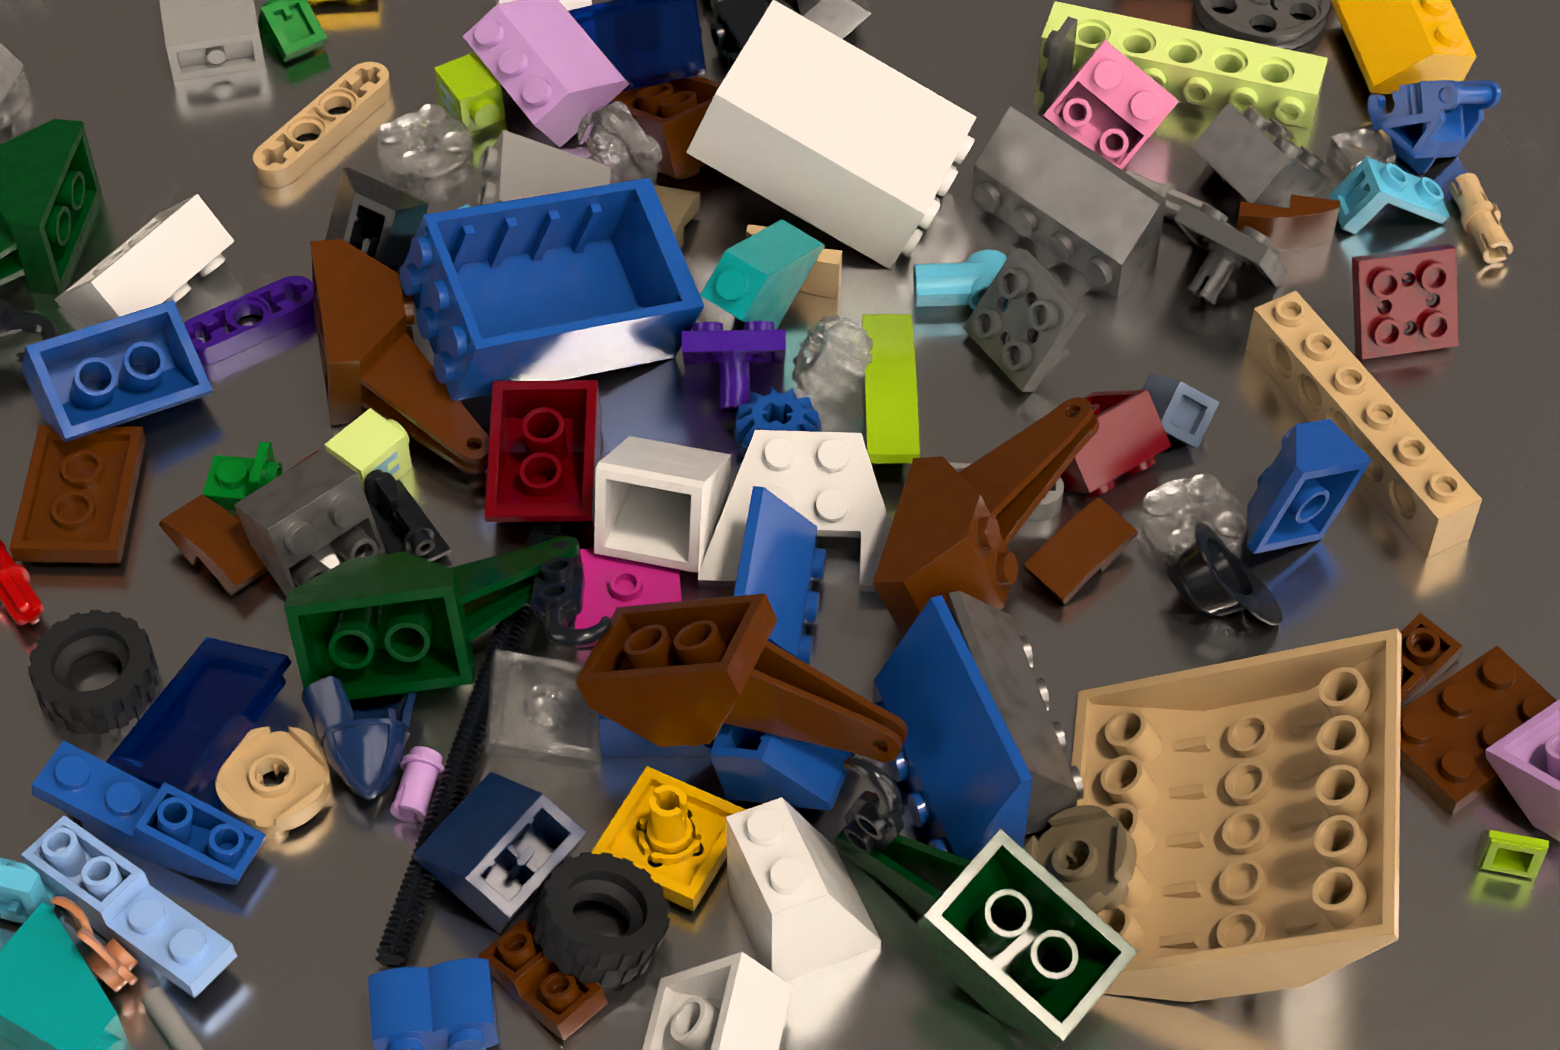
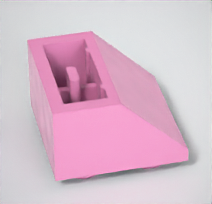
M1103 38L1074 73L1043 116L1060 130L1122 170L1179 101Z

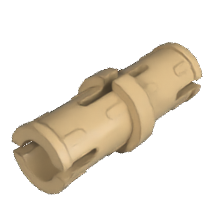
M1465 173L1457 176L1455 180L1461 191H1459L1456 183L1453 182L1449 184L1448 189L1462 214L1460 221L1465 232H1471L1485 262L1494 264L1505 260L1507 257L1500 246H1503L1505 252L1509 255L1513 252L1514 247L1501 226V214L1495 203L1491 204L1488 201L1480 185L1479 178L1475 174Z

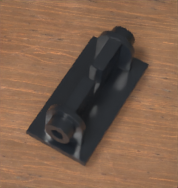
M380 469L373 470L366 476V499L383 545L388 553L406 551L434 561L451 552L450 547L400 479L396 481L391 473L383 472Z

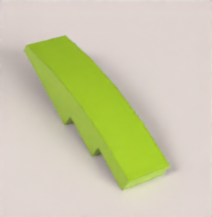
M862 314L864 423L866 450L871 464L912 463L913 458H920L912 314Z

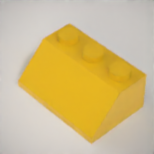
M1331 0L1370 93L1392 94L1394 91L1400 90V85L1413 84L1420 81H1464L1477 57L1451 0Z

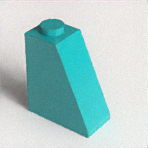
M781 219L725 250L700 296L741 321L775 322V330H777L824 249L825 244Z
M41 902L0 950V1036L23 1050H124L128 1040L117 1012L52 907Z

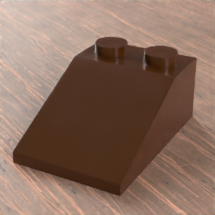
M668 67L630 83L599 114L652 169L670 175L674 179L688 178L696 175L700 171L699 167L705 165L704 162L686 152L721 83Z

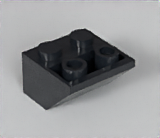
M350 167L343 168L325 240L343 239L397 272L400 276V267L404 265L409 253L411 239L415 237L423 215L427 214L429 203Z

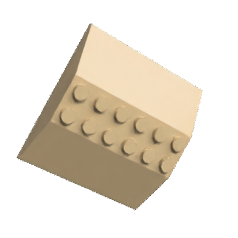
M1398 628L1078 691L1071 766H1076L1080 772L1084 797L1081 800H1077L1076 806L1094 805L1107 810L1130 833L1134 839L1137 851L1136 866L1130 881L1127 883L1129 893L1125 901L1117 908L1111 910L1101 909L1096 912L1103 921L1138 951L1103 994L1195 1002L1303 987L1398 940L1401 633ZM1085 852L1079 854L1076 858L1077 862L1070 864L1068 869L1075 870L1081 867L1088 858Z

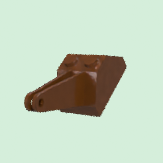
M343 239L310 241L313 307L330 425L352 423L371 408L386 420L393 419L405 429L408 436L440 455L460 470L470 474H477L487 470L490 436L476 422L460 400L452 402L446 384H441L438 381L434 367L414 343L411 326L415 324L412 295L402 294L399 274Z
M1076 397L1066 400L1050 413L960 472L943 456L913 458L873 580L874 587L903 637L930 598L942 595L948 606L949 593L961 591L999 610L1004 608L1010 585L1016 582L1018 574L1017 560L1015 555L1009 552L1007 548L1008 543L1075 456L1099 429L1098 419L1087 399Z
M766 593L617 607L611 617L609 631L598 640L575 680L590 709L659 747L710 744L721 725L725 723L848 751L880 762H891L899 756L902 745L908 735L907 725L897 715L875 705L769 642L768 639L778 619Z

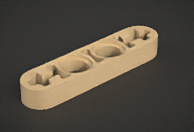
M363 62L352 67L261 144L253 154V163L258 182L269 188H281L293 183L387 102L391 97L392 91L387 68L377 62ZM339 106L350 108L347 113L341 115L327 113L330 109ZM306 133L319 135L317 139L309 142L296 140L298 136Z

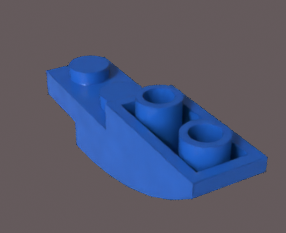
M64 740L32 783L33 796L81 820L82 828L97 839L162 867L213 882L237 885L266 840V834L166 782L163 783L160 789H157Z

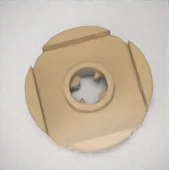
M269 726L250 730L231 742L221 754L218 762L219 773L215 784L223 811L266 834V839L278 838L287 830L294 829L309 821L321 810L333 793L330 766L323 747L319 745V741L314 736L299 728L288 727L289 733L283 731L271 732ZM270 771H274L275 776H278L279 771L287 773L283 778L284 782L273 787L264 786L265 783L262 776Z

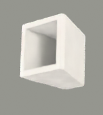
M633 436L627 437L601 459L596 466L594 553L699 573L729 497L731 454Z
M782 797L726 817L728 892L762 966L784 981H788L881 947V939L835 846Z

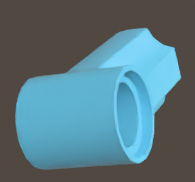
M987 249L972 254L963 263L914 264L915 306L970 305V308L974 311L1007 260L1006 255L997 250ZM1007 298L1003 302V307L1005 310L1008 308L1006 307V303L1008 301Z

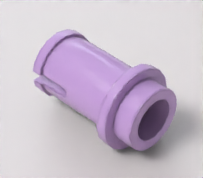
M418 746L411 748L409 754L403 756L400 762L403 774L395 800L390 808V812L394 817L407 823L418 824V821L424 822V819L427 817V809L435 783L443 776L441 773L445 770L442 765L443 757L440 753L427 747Z

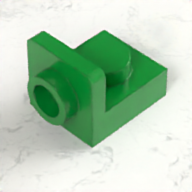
M268 0L260 8L259 30L262 34L269 33L284 62L326 46L327 36L307 0Z
M260 441L255 458L214 455L202 495L213 500L225 510L236 511L234 504L283 474L282 463L275 461L272 443Z

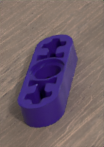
M288 276L187 320L184 325L201 364H214L312 320L315 317L312 281L302 276ZM270 307H273V310H274V313H273V314L271 313ZM256 314L262 317L259 323L252 326L237 324V321L245 315ZM224 327H228V334H226ZM205 338L208 342L203 343L201 339Z

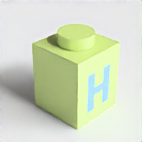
M371 408L324 444L326 452L358 474L364 493L366 486L365 478L371 471L380 469L383 472L391 473L395 480H397L412 468L408 445L410 439L405 429L393 419L386 420Z

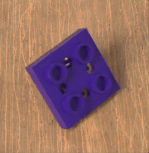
M698 322L692 324V331H682L684 365H719L720 410H738L739 405L748 404L750 398V364L785 362L786 329L775 330V322H745L744 330H723V323Z

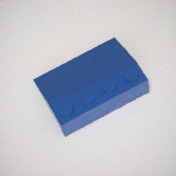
M943 596L932 597L874 679L873 703L897 715L907 725L908 735L902 745L900 754L895 760L888 763L897 782L904 780L910 792L908 795V805L916 826L919 828L926 827L931 838L929 846L972 861L1000 829L1020 847H1024L1033 778Z

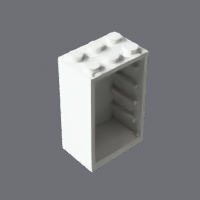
M773 0L715 93L686 153L884 267L891 269L900 253L909 257L923 234V231L917 228L918 225L927 230L941 206L939 203L940 199L935 197L937 193L942 197L945 196L958 173L957 167L952 165L953 161L961 165L972 147L975 139L967 134L976 116Z

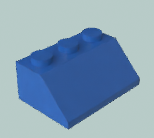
M174 300L25 347L21 368L40 414L64 442L210 395L213 392V388Z
M753 486L734 596L766 593L778 619L768 641L810 665L813 636L805 635L807 623L817 624L820 592L812 591L813 580L823 581L826 549L817 548V526L766 488Z

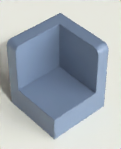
M1149 373L1142 390H1148L1166 435L1187 446L1198 449L1220 402L1179 380Z

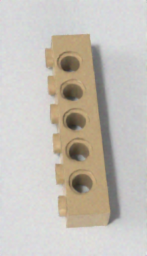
M1293 291L1254 308L1246 346L1247 351L1309 422L1331 419L1372 459L1359 481L1422 554L1429 558L1470 539L1482 498L1297 291Z

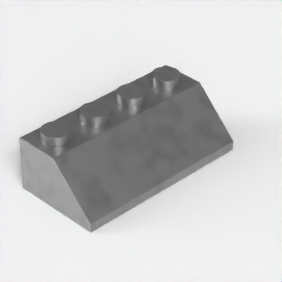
M1017 101L1010 105L974 165L972 200L983 210L991 212L1013 227L1018 234L1029 238L1044 248L1056 260L1066 263L1085 276L1093 285L1101 287L1118 299L1156 268L1166 199Z
M961 591L951 592L948 598L950 613L1033 778L1025 834L1048 830L1051 826L1047 820L1065 809L1075 807L1077 800L1083 799L1084 789L1078 768L1076 766L1069 767L1064 755L1066 754V739L1063 728L1059 721L1052 722L1048 714L1050 702L1045 681L1043 678L1035 679L1032 672L1033 654L1030 642L1026 635H1018L1011 615Z

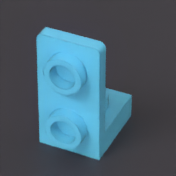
M1366 157L1329 194L1331 200L1340 201L1337 218L1341 228L1353 234H1357L1387 203L1443 224L1450 217L1443 201L1444 193L1433 180L1426 177L1421 179L1404 172L1395 164H1384L1369 157Z

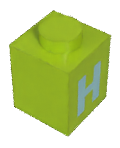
M475 52L434 68L438 103L464 136L505 119L502 85Z

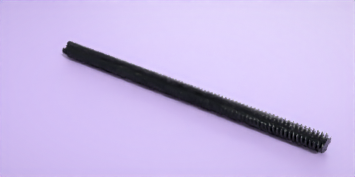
M533 522L534 525L530 531L531 535L528 536L529 540L526 541L527 545L524 548L560 537L559 534L562 532L561 528L564 527L563 523L565 522ZM532 601L495 626L496 630L493 631L492 641L489 642L490 646L487 647L488 651L485 653L486 657L483 658L482 668L479 669L478 679L475 680L474 690L471 691L470 701L466 704L468 707L465 708V713L462 715L463 719H461V724L458 726L457 736L454 737L453 747L450 748L451 753L448 754L449 758L446 760L445 770L441 773L443 776L439 778L438 788L435 789L436 794L433 795L432 805L428 808L430 811L427 812V818L424 819L425 824L422 825L421 835L417 838L419 841L415 844L414 853L465 799L464 796L468 795L466 790L470 789L468 785L472 783L470 778H474L472 772H476L474 767L479 765L476 761L481 759L478 755L483 753L480 749L485 748L483 745L487 742L485 738L489 737L486 732L491 731L489 728L493 725L491 721L495 720L492 715L497 714L495 711L499 709L497 704L501 703L499 700L503 697L501 693L505 692L503 689L507 686L505 682L509 681L507 678L511 675L509 671L513 670L511 667L515 664L513 660H516L517 657L515 655L519 653L516 649H520L519 644L523 642L521 638H524L522 633L526 632L525 628L528 627L526 622H530L528 617L532 616L530 613L532 612ZM413 854L411 855L412 860L409 861L410 866L406 868L407 872L404 874L403 884L399 887L401 890L397 893L398 897L395 898L396 903L392 906L394 908L390 912L392 915L388 917L387 928L383 931L385 934L381 936L380 947L376 950L379 956L375 959L382 965L407 966L404 961L409 960L407 955L411 954L410 948L414 946L411 942L416 941L414 937L418 935L416 929L421 927L418 923L423 921L420 917L425 916L423 912L427 910L425 904H429L427 898L432 896L429 892L434 891L431 886L436 885L434 881L436 878L412 857Z

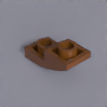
M1291 194L1288 208L1240 201L1236 229L1241 232L1244 226H1248L1259 231L1271 240L1269 245L1278 251H1291L1320 246L1332 242L1340 201Z
M202 494L163 518L159 523L162 530L193 565L201 560L230 595H233L268 572L266 566L251 547L242 523L223 507Z
M1098 497L1058 530L1024 564V568L1027 573L1065 605L1098 569L1103 572L1139 533L1138 530Z
M1421 613L1400 632L1401 707L1427 688L1462 655L1463 645Z
M522 919L482 951L478 957L488 959L492 976L539 1022L561 1040L565 1041L605 1007L608 1001L603 988L597 983L579 981L578 977L571 974L566 975L558 970V966L553 961L549 962L542 954L543 949L540 944L537 945L533 937L535 928Z

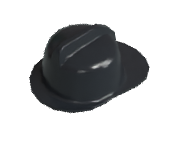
M1198 522L1194 526L1196 541L1171 562L1167 568L1168 578L1184 600L1195 610L1207 615L1224 616L1247 609L1259 620L1269 625H1279L1283 620L1282 611L1267 586L1229 551L1214 530L1207 524Z

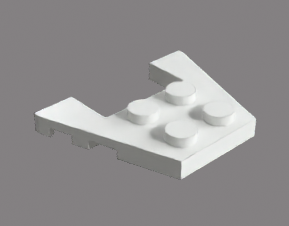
M755 430L698 573V585L700 587L735 588L753 486H759L769 490L817 526V537L860 538L859 591L877 592L873 585V580L891 524L862 434Z

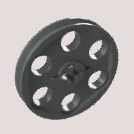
M1193 0V6L1201 24L1212 34L1290 50L1310 42L1322 32L1328 20L1331 0ZM1226 7L1231 9L1233 13L1220 14L1215 12L1213 8ZM1303 13L1312 19L1303 21L1295 19L1291 15ZM1264 25L1273 31L1258 32L1252 26Z

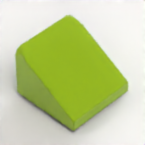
M1484 830L1480 835L1478 867L1485 870L1536 878L1549 848V840L1495 830Z

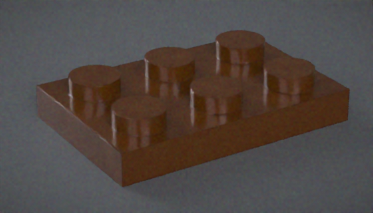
M39 425L9 548L14 561L121 563L146 443L143 427L113 426L64 442L50 425Z
M1495 646L1401 709L1400 765L1453 815L1502 781L1486 759L1485 749L1557 700L1499 646Z

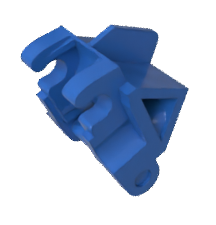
M1493 80L1420 81L1418 83L1400 85V90L1392 93L1394 109L1391 113L1385 108L1386 99L1383 95H1370L1368 98V112L1373 130H1383L1392 138V150L1417 173H1426L1437 157H1457L1484 120L1483 110L1491 109L1500 102L1501 88Z

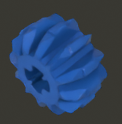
M771 386L766 396L751 392L748 404L739 405L736 413V426L734 427V442L737 448L741 449L742 456L745 457L755 430L821 432V418L819 417V412L813 410L810 397L797 398L793 387L784 394L776 393Z

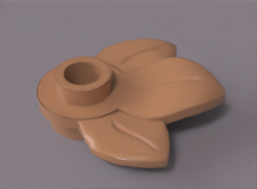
M63 896L53 897L49 901L60 905L70 914L64 921L76 931L75 935L93 949L84 958V961L109 987L118 993L127 982L133 986L139 980L131 972L139 962L114 938L105 946L100 943L93 934L88 917L75 902Z

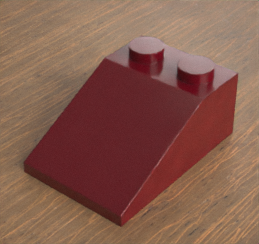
M598 380L493 381L485 522L593 521L595 471L600 461L602 427Z

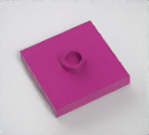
M594 548L580 549L585 576L583 610L577 615V619L574 622L575 629L594 626L604 616L611 619L617 607L682 601L679 569L595 554ZM596 640V641H594V642H592V643H590V644H586V645H583V646H578L577 648H581V647H593V646L596 645V643L598 642V640Z

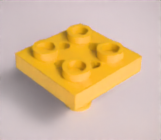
M646 766L591 853L613 854V857L620 859L624 857L632 861L633 865L641 870L645 869L651 874L650 878L656 884L659 883L664 891L663 897L694 911L727 858L726 817L746 809ZM639 827H640L641 829H647V833L644 834V830H638V831H637V829H638ZM702 852L699 856H692L694 853ZM652 861L655 864L662 863V866L652 867L649 865V862Z

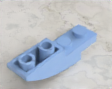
M65 815L21 854L23 861L39 873L41 879L58 896L71 899L84 911L90 925L108 941L114 938L139 962L138 965L157 980L165 976L194 998L237 957L233 944L152 887L144 871Z

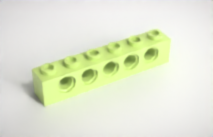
M1054 2L1041 37L1038 72L1044 73L1048 65V58L1043 56V50L1052 30L1058 31L1069 16L1078 20L1072 67L1073 75L1102 39L1105 38L1176 97L1179 102L1216 110H1222L1228 102L1244 111L1250 105L1268 119L1272 117L1282 124L1311 129L1328 60L1326 57Z

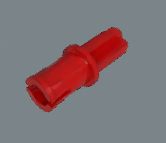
M0 540V601L16 624L21 626L29 622L31 625H34L40 621L39 615L44 611V605L29 584L30 575L27 569L15 563L7 551L4 542Z

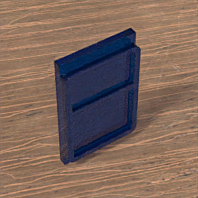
M613 0L568 10L629 83L623 91L707 73L701 37L702 28L699 23L696 0Z
M206 637L106 760V763L155 788L160 789L163 783L166 782L187 794L202 791L285 686L286 679L283 674L292 664L288 655Z

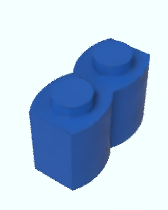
M456 959L442 962L429 968L400 967L380 971L368 976L371 1035L374 1050H485L499 1044L493 978L488 959Z

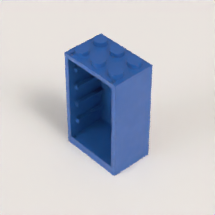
M650 178L425 214L422 217L415 237L411 239L410 250L405 263L400 267L402 289L406 295H412L417 309L416 319L419 333L423 339L429 340L434 353L436 377L441 384H446L452 402L492 394L493 381H560L675 358L682 346V331H691L692 324L696 322L705 307Z

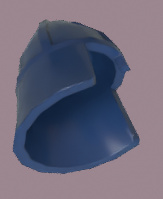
M333 676L315 681L302 691L301 700L311 717L319 739V745L323 747L329 765L349 786L352 792L371 800L389 787L405 753L406 741L410 736L411 714L417 692H408L402 698L384 705L352 709L341 681Z

